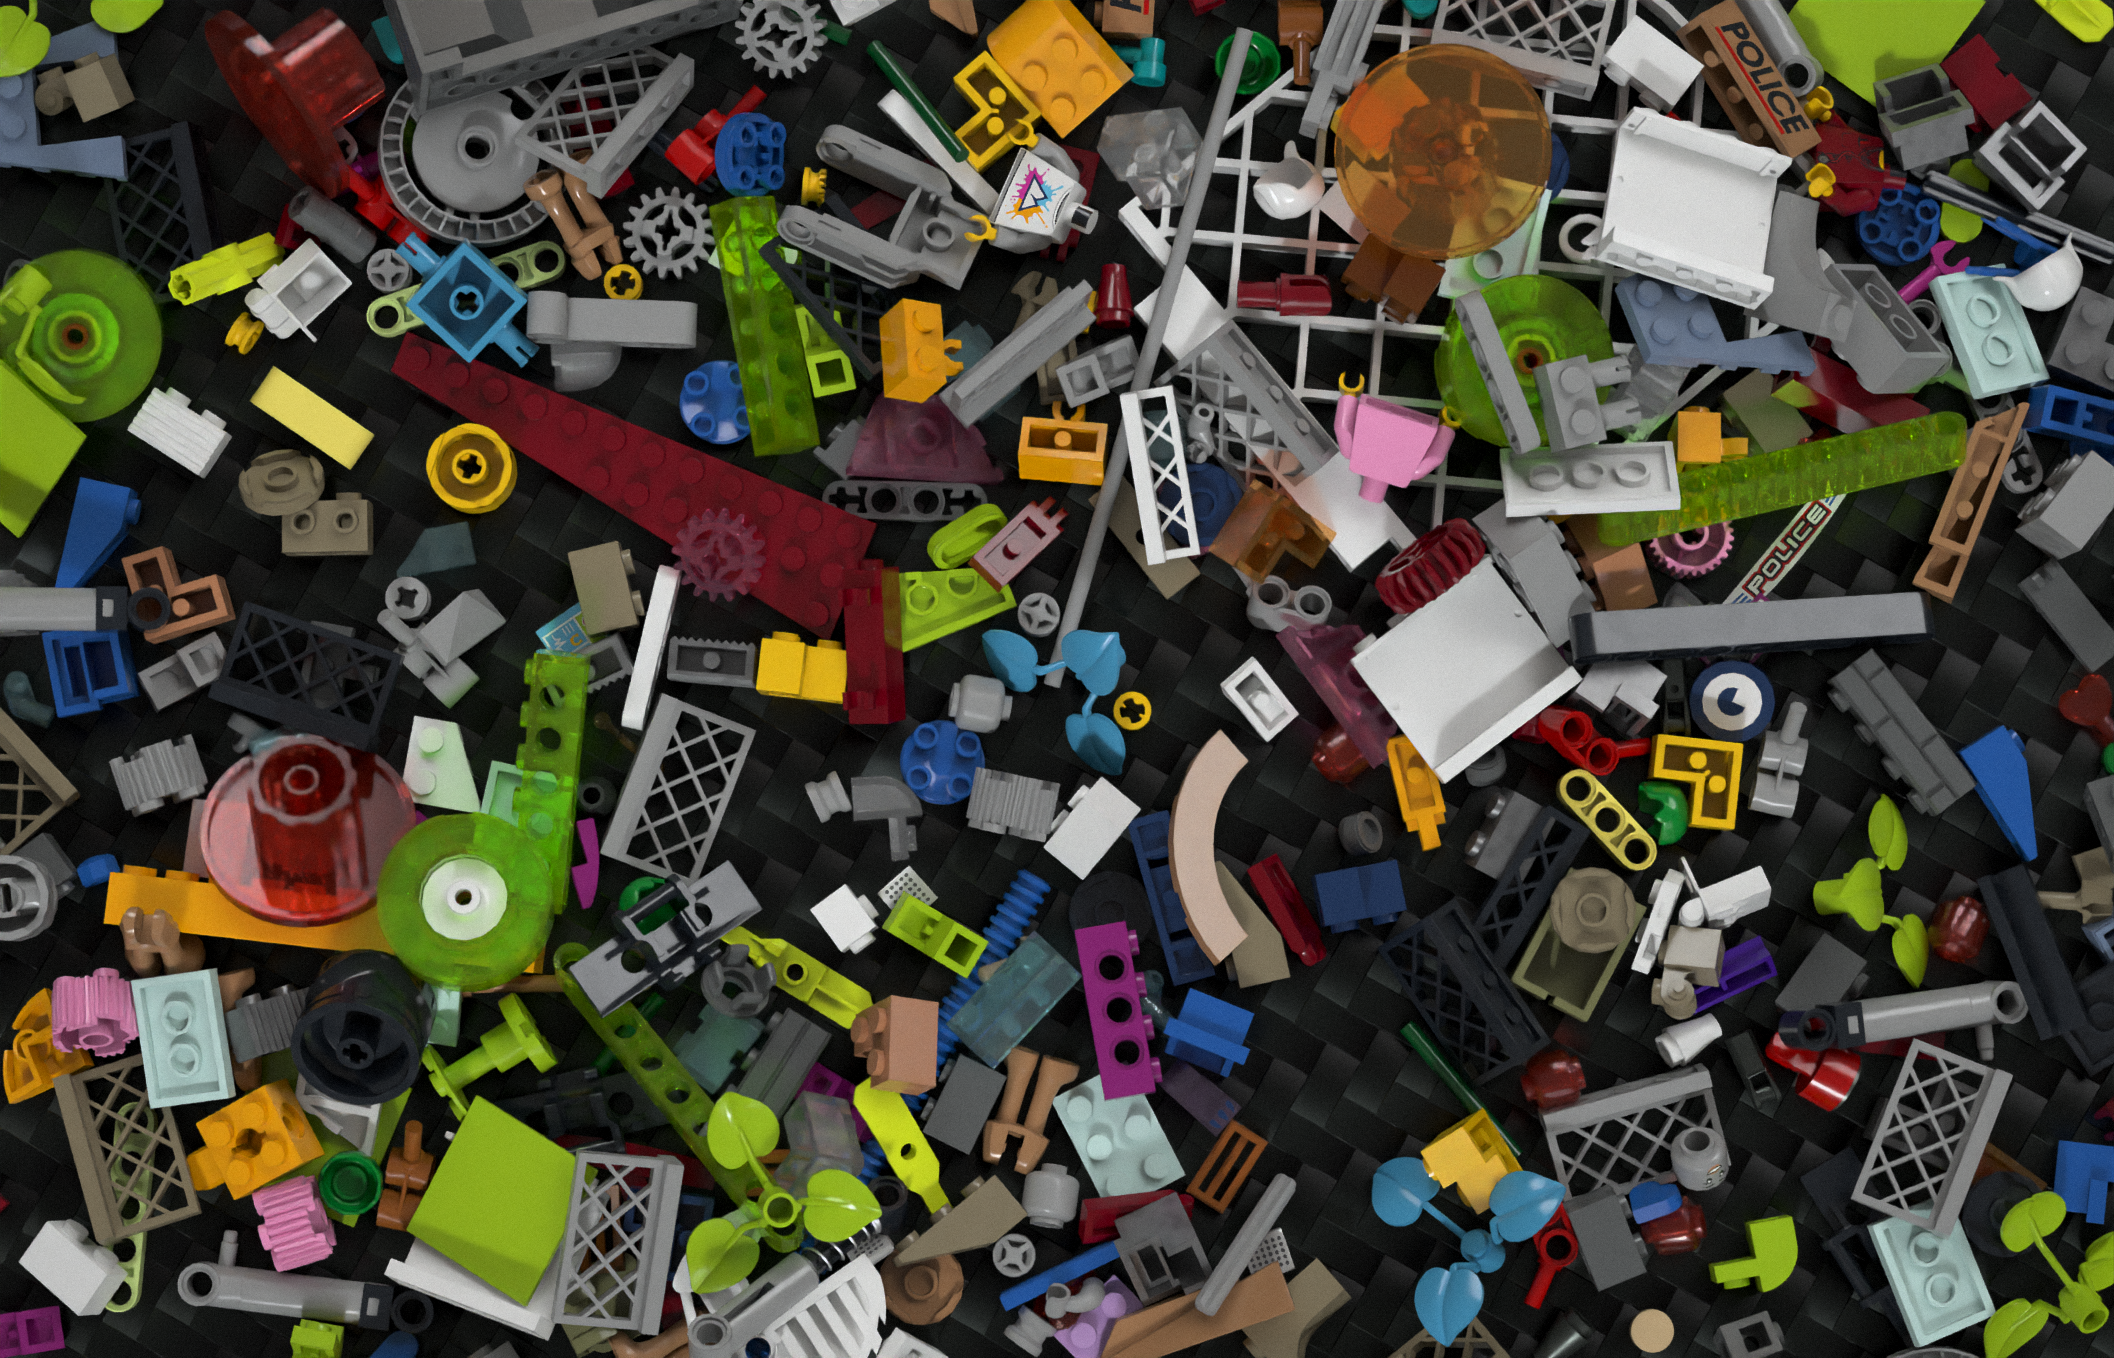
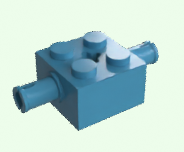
M411 232L405 242L417 253L412 251L404 242L394 251L423 276L421 279L423 283L407 299L406 306L468 363L488 343L492 344L495 342L522 368L529 361V357L517 346H520L531 358L540 348L511 323L513 321L512 317L528 301V295L479 249L466 240L467 238H464L447 257L443 255L440 258L416 236L415 232ZM472 291L476 294L474 302L477 306L475 308L470 305L464 308L459 307V292L467 295Z

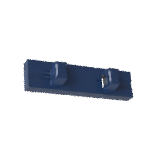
M1168 810L1133 819L1128 825V829L1175 987L1213 976L1215 972L1212 962L1200 948L1190 929L1170 934L1189 927L1185 921L1187 916L1179 895L1175 893L1173 888L1168 853L1170 816Z

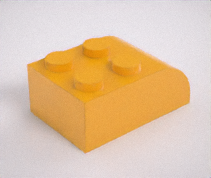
M1026 0L987 36V44L995 61L1042 113V116L1062 139L1134 76V73L1070 0Z

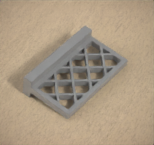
M1440 0L1425 60L1591 101L1600 74V65L1616 0H1572L1576 1L1573 4H1570L1568 0H1558L1564 9L1548 18L1544 17L1534 0H1519L1506 8L1502 6L1499 0H1489L1497 13L1481 22H1478L1467 5L1475 0H1455V3L1448 6L1449 0ZM1587 4L1604 8L1602 21L1588 29L1576 13V10ZM1527 5L1538 23L1520 33L1509 14ZM1461 9L1472 26L1462 33L1443 29L1445 17ZM1568 15L1579 31V34L1561 43L1550 25ZM1502 19L1513 36L1502 44L1492 42L1483 30ZM1542 29L1554 46L1553 49L1544 54L1532 52L1525 41L1526 38ZM1599 31L1597 42H1595L1591 35ZM1476 33L1479 38L1472 37V35ZM1585 40L1593 53L1591 66L1574 62L1566 49ZM1515 44H1518L1520 48H1516V47H1512V46H1514ZM1559 54L1562 59L1556 58L1554 56Z
M650 46L627 52L628 56L601 59L600 61L573 67L516 134L515 145L587 182V192L602 199L694 87V59L682 53H679L673 59ZM654 64L663 69L658 76L641 78L638 66ZM631 67L633 80L611 83L608 71ZM602 72L605 84L581 87L580 79L583 75ZM638 91L639 99L635 104L617 106L614 94ZM608 95L610 108L587 110L586 98ZM579 101L581 112L558 116L556 107L561 102ZM614 118L616 127L612 132L593 133L591 122ZM585 124L587 136L564 139L561 127ZM555 128L558 140L541 143L532 138V136L538 130ZM591 147L593 154L583 165L570 158L567 150Z
M1085 279L1073 290L1070 286H1067L940 393L939 398L966 429L1096 320L1097 317L1087 307L1093 288Z
M1232 319L1228 320L1153 382L1156 387L1173 385L1177 412L1186 423L1197 404L1207 403L1214 410L1219 411V429L1210 427L1215 445L1212 454L1222 467L1234 477L1238 486L1260 513L1288 492L1265 465L1255 463V453L1247 442L1253 446L1273 449V467L1277 471L1282 451L1293 453L1304 469L1298 474L1281 475L1289 480L1294 487L1317 472L1340 451ZM1206 350L1219 363V373L1201 370L1202 353ZM1192 362V370H1185L1184 368ZM1175 375L1192 378V396L1181 394L1170 379ZM1199 380L1219 383V405H1215L1210 399L1201 398V389L1198 385ZM1229 386L1238 387L1247 397V407L1227 405ZM1225 412L1246 416V440L1237 432L1228 430V421L1224 416ZM1256 419L1266 420L1274 430V439L1252 440ZM1228 441L1246 444V461L1233 458L1228 452ZM1255 473L1273 477V493L1268 497L1255 484Z
M659 693L600 842L599 853L663 878L676 874L687 887L698 881L756 730L666 694ZM684 711L698 717L705 734L682 743L675 728L681 712ZM705 720L721 727L710 731ZM727 729L744 735L738 752L722 759L712 736ZM673 735L677 746L667 750ZM707 738L717 761L694 771L685 748ZM680 751L689 774L666 783L660 769L662 760L665 756ZM734 759L733 765L728 774L724 763ZM719 766L726 781L722 792L706 798L697 775ZM657 775L661 786L651 790ZM692 778L701 801L678 810L669 788ZM664 790L674 813L651 823L644 808L647 798ZM719 799L713 813L709 803ZM704 806L710 819L706 832L691 838L681 815ZM642 814L646 825L636 829ZM676 818L686 841L663 850L654 827ZM649 830L658 853L643 860L626 854L632 837ZM703 839L697 853L693 843ZM687 845L695 860L688 878L672 872L665 856ZM661 858L665 869L649 862Z
M1914 1038L1851 1200L1931 1231L1932 1234L1949 1240L2013 1075L2000 1069H1991ZM1918 1051L1935 1057L1942 1074L1920 1083L1912 1067ZM1944 1061L1958 1067L1948 1071ZM1965 1070L1983 1076L1984 1078L1978 1092L1963 1099L1960 1098L1951 1076ZM1910 1074L1914 1086L1904 1089ZM1946 1079L1955 1102L1932 1111L1922 1088ZM1917 1091L1927 1114L1904 1123L1897 1108L1899 1099ZM1975 1100L1968 1116L1963 1104ZM1958 1107L1965 1121L1964 1129L1961 1133L1945 1139L1935 1116ZM1894 1114L1899 1125L1887 1130ZM1930 1119L1940 1142L1917 1151L1907 1128ZM1902 1131L1911 1154L1888 1163L1881 1148L1882 1142L1885 1137ZM1959 1140L1952 1155L1948 1144ZM1943 1147L1950 1163L1948 1170L1944 1174L1929 1179L1919 1156ZM1879 1155L1883 1166L1872 1170L1876 1157ZM1914 1159L1924 1182L1901 1191L1891 1168ZM1886 1171L1896 1193L1878 1200L1863 1194V1190L1869 1177ZM1943 1180L1939 1193L1936 1195L1932 1184ZM1927 1187L1934 1202L1929 1218L1925 1219L1911 1213L1903 1196ZM1898 1199L1903 1209L1888 1203Z
M1702 1063L1537 1108L1540 1122L1546 1135L1557 1181L1566 1187L1563 1203L1578 1197L1571 1196L1568 1185L1577 1168L1597 1178L1590 1191L1600 1188L1604 1182L1611 1186L1616 1196L1622 1193L1624 1195L1629 1194L1634 1187L1644 1182L1656 1181L1662 1185L1676 1181L1677 1178L1674 1175L1673 1167L1670 1171L1659 1173L1648 1166L1659 1145L1671 1151V1144L1664 1141L1663 1138L1675 1119L1689 1127H1705L1707 1122L1710 1121L1711 1129L1719 1133L1725 1142L1711 1089L1713 1085L1709 1070ZM1703 1095L1706 1111L1698 1124L1678 1114L1686 1099ZM1676 1102L1672 1110L1664 1106ZM1657 1108L1668 1114L1656 1136L1637 1126L1645 1110ZM1634 1114L1631 1121L1623 1118L1624 1116ZM1613 1119L1627 1126L1616 1147L1596 1137L1603 1123ZM1593 1125L1589 1133L1581 1129ZM1575 1131L1586 1139L1573 1159L1559 1151L1556 1135ZM1633 1131L1653 1141L1641 1162L1622 1152ZM1592 1142L1612 1152L1600 1173L1580 1163ZM1727 1150L1728 1165L1730 1166V1165H1731V1162H1730V1158H1729V1154H1728V1150ZM1618 1156L1638 1167L1631 1180L1623 1184H1617L1607 1178ZM1562 1159L1570 1163V1166L1566 1173L1564 1170ZM1644 1171L1651 1174V1176L1641 1178Z
M586 1150L576 1151L551 1321L553 1323L638 1330L641 1334L658 1335L684 1165L675 1156L658 1154L657 1157ZM587 1162L603 1163L612 1173L608 1179L594 1190H591L584 1181ZM611 1164L624 1166L616 1171ZM635 1167L651 1168L649 1183L634 1194L622 1178ZM616 1182H619L630 1198L612 1213H609L597 1197ZM584 1188L588 1194L581 1199L582 1189ZM646 1197V1203L644 1208L640 1201ZM594 1201L606 1217L585 1233L577 1223L578 1215L583 1208ZM636 1205L644 1215L643 1223L640 1228L627 1237L616 1220ZM612 1224L623 1241L603 1256L591 1240ZM577 1230L581 1237L575 1241V1235ZM640 1239L639 1248L637 1250V1248L634 1246V1243ZM585 1244H588L599 1260L582 1274L578 1275L571 1266L572 1255ZM629 1247L637 1257L636 1268L620 1279L609 1263ZM603 1267H606L617 1283L600 1297L596 1298L584 1282ZM571 1273L575 1279L568 1284L569 1274ZM633 1281L631 1293V1291L627 1288V1285H629ZM581 1286L593 1302L579 1313L564 1312L566 1297ZM622 1289L630 1298L628 1318L610 1316L602 1306ZM597 1309H599L603 1315L591 1314L595 1312Z

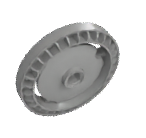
M539 79L505 89V91L523 102L533 114L551 94V91ZM407 80L398 89L390 102L379 130L377 148L379 170L385 188L396 207L412 224L427 235L453 245H458L464 238H467V241L476 248H487L504 245L524 237L549 216L540 201L531 200L515 213L505 217L486 221L479 220L480 213L500 210L520 198L525 192L522 187L524 182L537 172L539 157L515 145L516 134L530 118L525 120L517 119L511 112L510 106L513 100L509 97L495 92L418 116L409 81ZM559 104L556 107L558 116L565 115ZM407 118L416 124L412 140V157L416 172L425 188L436 199L445 204L444 211L440 210L423 196L408 173L402 146ZM569 126L561 127L564 139L571 138ZM555 128L542 130L545 140L540 141L541 143L558 140ZM535 132L532 138L539 141L537 132ZM468 143L480 144L486 152V157L483 159L471 158L465 150V145ZM567 150L568 155L572 154L573 150ZM547 162V169H553L551 163ZM562 184V190H561V191H562V194H563L564 191L566 190V188H565L564 185ZM454 209L470 213L469 219L453 216Z

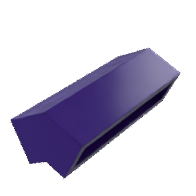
M1760 936L1725 951L1719 987L1692 984L1697 1000V1009L1694 1014L1778 975L1771 954L1766 949Z

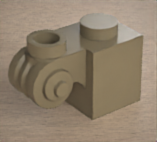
M96 51L74 60L73 62L76 66L74 70L64 73L61 66L37 75L40 86L35 92L36 106L41 112L50 116L67 110L75 102L83 122L121 108L135 100L115 53L100 58Z
M1670 925L1668 940H1662L1659 946L1658 964L1664 966L1662 979L1655 978L1653 981L1652 1004L1663 1006L1670 1017L1678 1020L1687 1019L1695 1013L1697 1000L1692 984L1719 987L1725 954L1722 930Z

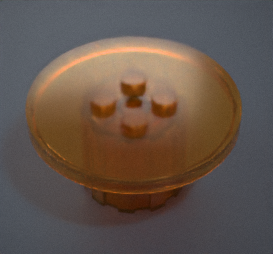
M1452 43L1429 44L1409 49L1389 58L1369 73L1352 93L1342 112L1337 127L1334 148L1337 179L1341 191L1358 221L1367 231L1387 246L1414 257L1432 260H1450L1473 256L1500 244L1514 234L1538 206L1550 177L1553 156L1552 135L1544 106L1526 78L1508 62L1488 51L1473 46Z

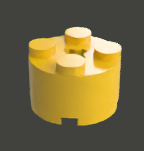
M468 423L448 430L436 438L427 456L426 470L432 488L443 501L461 512L475 514L497 509L509 497L516 483L517 463L514 453L496 432L483 425ZM474 459H477V464L482 468L481 472L473 474L471 479H468V474L463 471V466L465 464L472 465Z

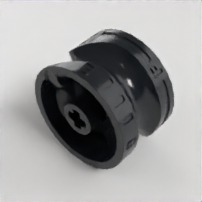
M355 949L329 958L314 973L305 998V1007L300 1012L291 1036L290 1049L299 1073L319 1092L345 1103L374 1105L399 1097L415 1081L423 1059L424 1048L436 1019L437 1003L430 983L412 964L398 956L383 951Z

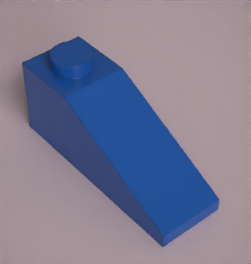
M2050 384L2030 388L2027 401L2030 406L2021 429L2062 440L2114 449V401Z
M80 477L55 587L84 588L129 534L130 525L137 524L141 512V500H137V491L128 487Z
M2004 725L1995 727L1962 748L1955 755L1977 782V785L1974 787L2020 860L2028 862L2038 857L2028 767L2027 761L2022 754L2026 749L2018 734L2013 729L2007 731Z

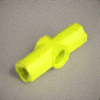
M269 232L240 244L234 242L202 255L201 260H195L171 271L168 287L173 298L180 300L184 306L215 293L218 296L253 282L252 278L263 275L274 264L280 266L283 263L285 250L283 247L273 244L275 238Z

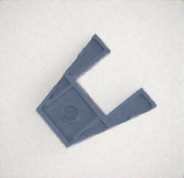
M96 21L84 24L51 37L48 54L32 70L17 76L0 77V167L11 168V166L33 168L35 171L51 173V171L74 173L76 176L96 178V176L116 178L118 181H128L126 144L122 136L41 146L39 109L35 102V92L37 90L36 71L54 69L59 66L61 68L75 66L74 60L96 51L100 58L115 53L119 61L117 33L103 29Z
M1636 273L1621 280L1615 288L1640 353L1647 364L1697 368L1700 363L1716 364L1721 370L1735 371L1740 366L1759 368L1760 373L1779 374L1781 370L1799 371L1800 376H1810L1816 369V364L1801 330L1726 342L1706 294L1641 273Z

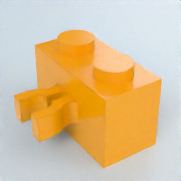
M903 298L879 319L884 397L923 403L947 383L946 375L956 377L964 370L963 362L952 361L944 354H956L962 348V342L956 339L943 341L941 305Z
M1053 401V419L1023 416L1018 449L1021 479L1102 486L1109 452L1108 424L1084 422L1086 415V405L1084 403L1077 406V412L1070 420H1064V416L1061 415V401Z
M1691 406L1685 408L1684 411H1678L1667 435V441H1672L1679 485L1710 486L1721 461L1744 463L1745 457L1748 455V438L1722 439L1721 413L1710 412V409L1707 407Z

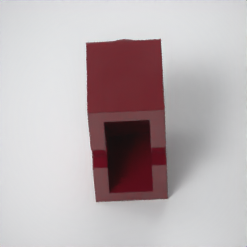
M1977 34L1939 66L1948 76L1950 91L1959 89L1973 107L1975 123L1968 124V126L1974 132L1978 133L1981 131L1987 137L1999 125L2009 120L2025 107L2033 98L2012 72L2007 77L2001 74L1995 66L2001 59L1984 38Z

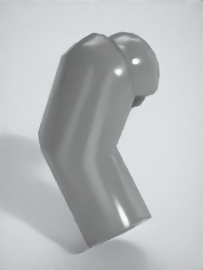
M1200 403L1195 406L1185 426L1184 434L1189 444L1185 448V454L1193 463L1205 462L1207 457L1211 456L1214 451L1215 445L1210 424L1215 413L1213 407L1207 403Z

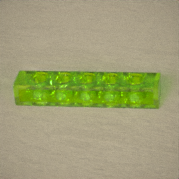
M774 196L735 197L709 207L754 454L755 456L793 454L820 445L793 295L791 290L758 253L764 244L779 235L777 231L779 219ZM779 247L776 249V252L786 262L784 247Z
M539 649L534 653V659H527L524 683L531 685L530 701H523L520 716V726L527 727L526 744H519L516 759V769L523 770L522 786H515L512 801V811L519 812L518 829H511L508 844V854L515 855L514 871H507L505 878L508 896L511 897L510 909L562 914L567 908L591 654ZM556 685L563 690L565 701L562 706L554 707L546 702L544 698L546 686ZM543 728H553L559 733L561 737L559 748L548 749L541 743L540 732ZM546 770L555 776L557 786L554 791L547 792L538 787L536 783L538 771ZM544 813L548 815L553 823L552 831L548 834L537 832L532 826L533 814ZM538 855L547 861L549 866L547 875L537 876L529 870L528 859L530 856Z

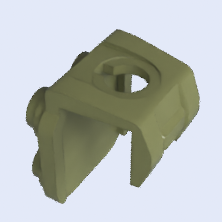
M625 1252L626 1271L616 1272L620 1279L636 1268L637 1260L627 1252ZM578 1270V1275L582 1274L581 1270ZM610 1273L593 1275L584 1283L593 1295L598 1298L617 1282ZM633 1281L629 1285H627V1288L631 1291V1293ZM581 1286L567 1296L564 1312L579 1313L593 1302ZM622 1289L602 1306L610 1316L628 1318L630 1298ZM597 1309V1310H596L595 1312H593L591 1315H603V1314L600 1312L599 1309ZM561 1324L578 1358L594 1350L601 1353L611 1351L612 1348L608 1338L616 1335L618 1331L625 1332L632 1339L641 1335L638 1330Z

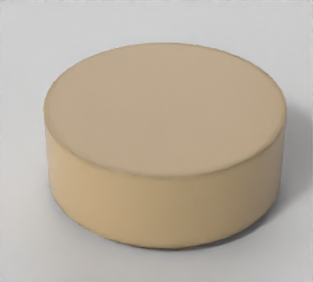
M1644 1309L1633 1317L1629 1332L1633 1343L1638 1348L1646 1352L1655 1353L1669 1346L1674 1336V1327L1671 1319L1662 1311Z

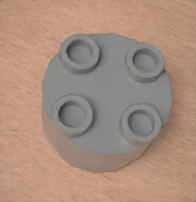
M0 855V940L23 941L35 937L52 924L57 911L58 890L54 878L48 872L45 865L23 856Z

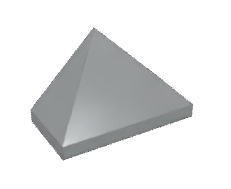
M480 589L463 591L417 633V636L445 667L504 625L506 620Z

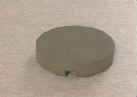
M292 449L276 450L260 455L251 461L252 467L246 473L243 469L239 475V490L245 505L257 513L271 516L288 515L306 509L319 499L325 489L324 471L318 459L310 455V458L301 455V451Z
M1594 867L1573 871L1562 879L1551 895L1549 906L1552 928L1561 941L1576 951L1593 954L1611 950L1620 944L1634 926L1636 914L1633 893L1627 884L1611 871Z

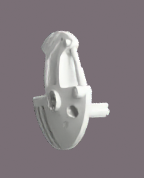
M754 1204L733 1211L722 1218L730 1221L735 1229H737L742 1223L760 1218L761 1214L759 1213L758 1205ZM757 1227L747 1230L744 1234L750 1236L758 1243L765 1228ZM685 1253L675 1273L672 1285L675 1291L680 1293L689 1329V1325L697 1317L691 1292L694 1291L690 1285ZM863 1253L822 1281L815 1290L754 1338H764L768 1342L770 1351L767 1358H867L871 1348L877 1355L882 1341L881 1336L877 1332L878 1319L880 1317L884 1324L886 1321V1300L881 1276L865 1253ZM745 1278L727 1289L699 1295L709 1312L713 1314L747 1288L749 1283ZM747 1343L737 1350L732 1358H747L745 1353Z

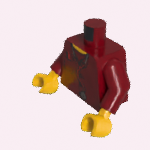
M1819 86L1808 93L1806 97L1808 103L1804 106V112L1811 120L1818 118V123H1815L1814 128L1822 139V142L1807 151L1815 160V165L1805 174L1806 180L1811 182L1808 187V199L1820 202L1818 212L1835 211L1842 217H1848L1862 211H1872L1877 207L1882 188L1904 190L1907 170L1904 171L1900 164L1884 162L1883 141L1879 137L1862 134L1848 126L1835 110L1831 109L1834 105V100L1826 88Z

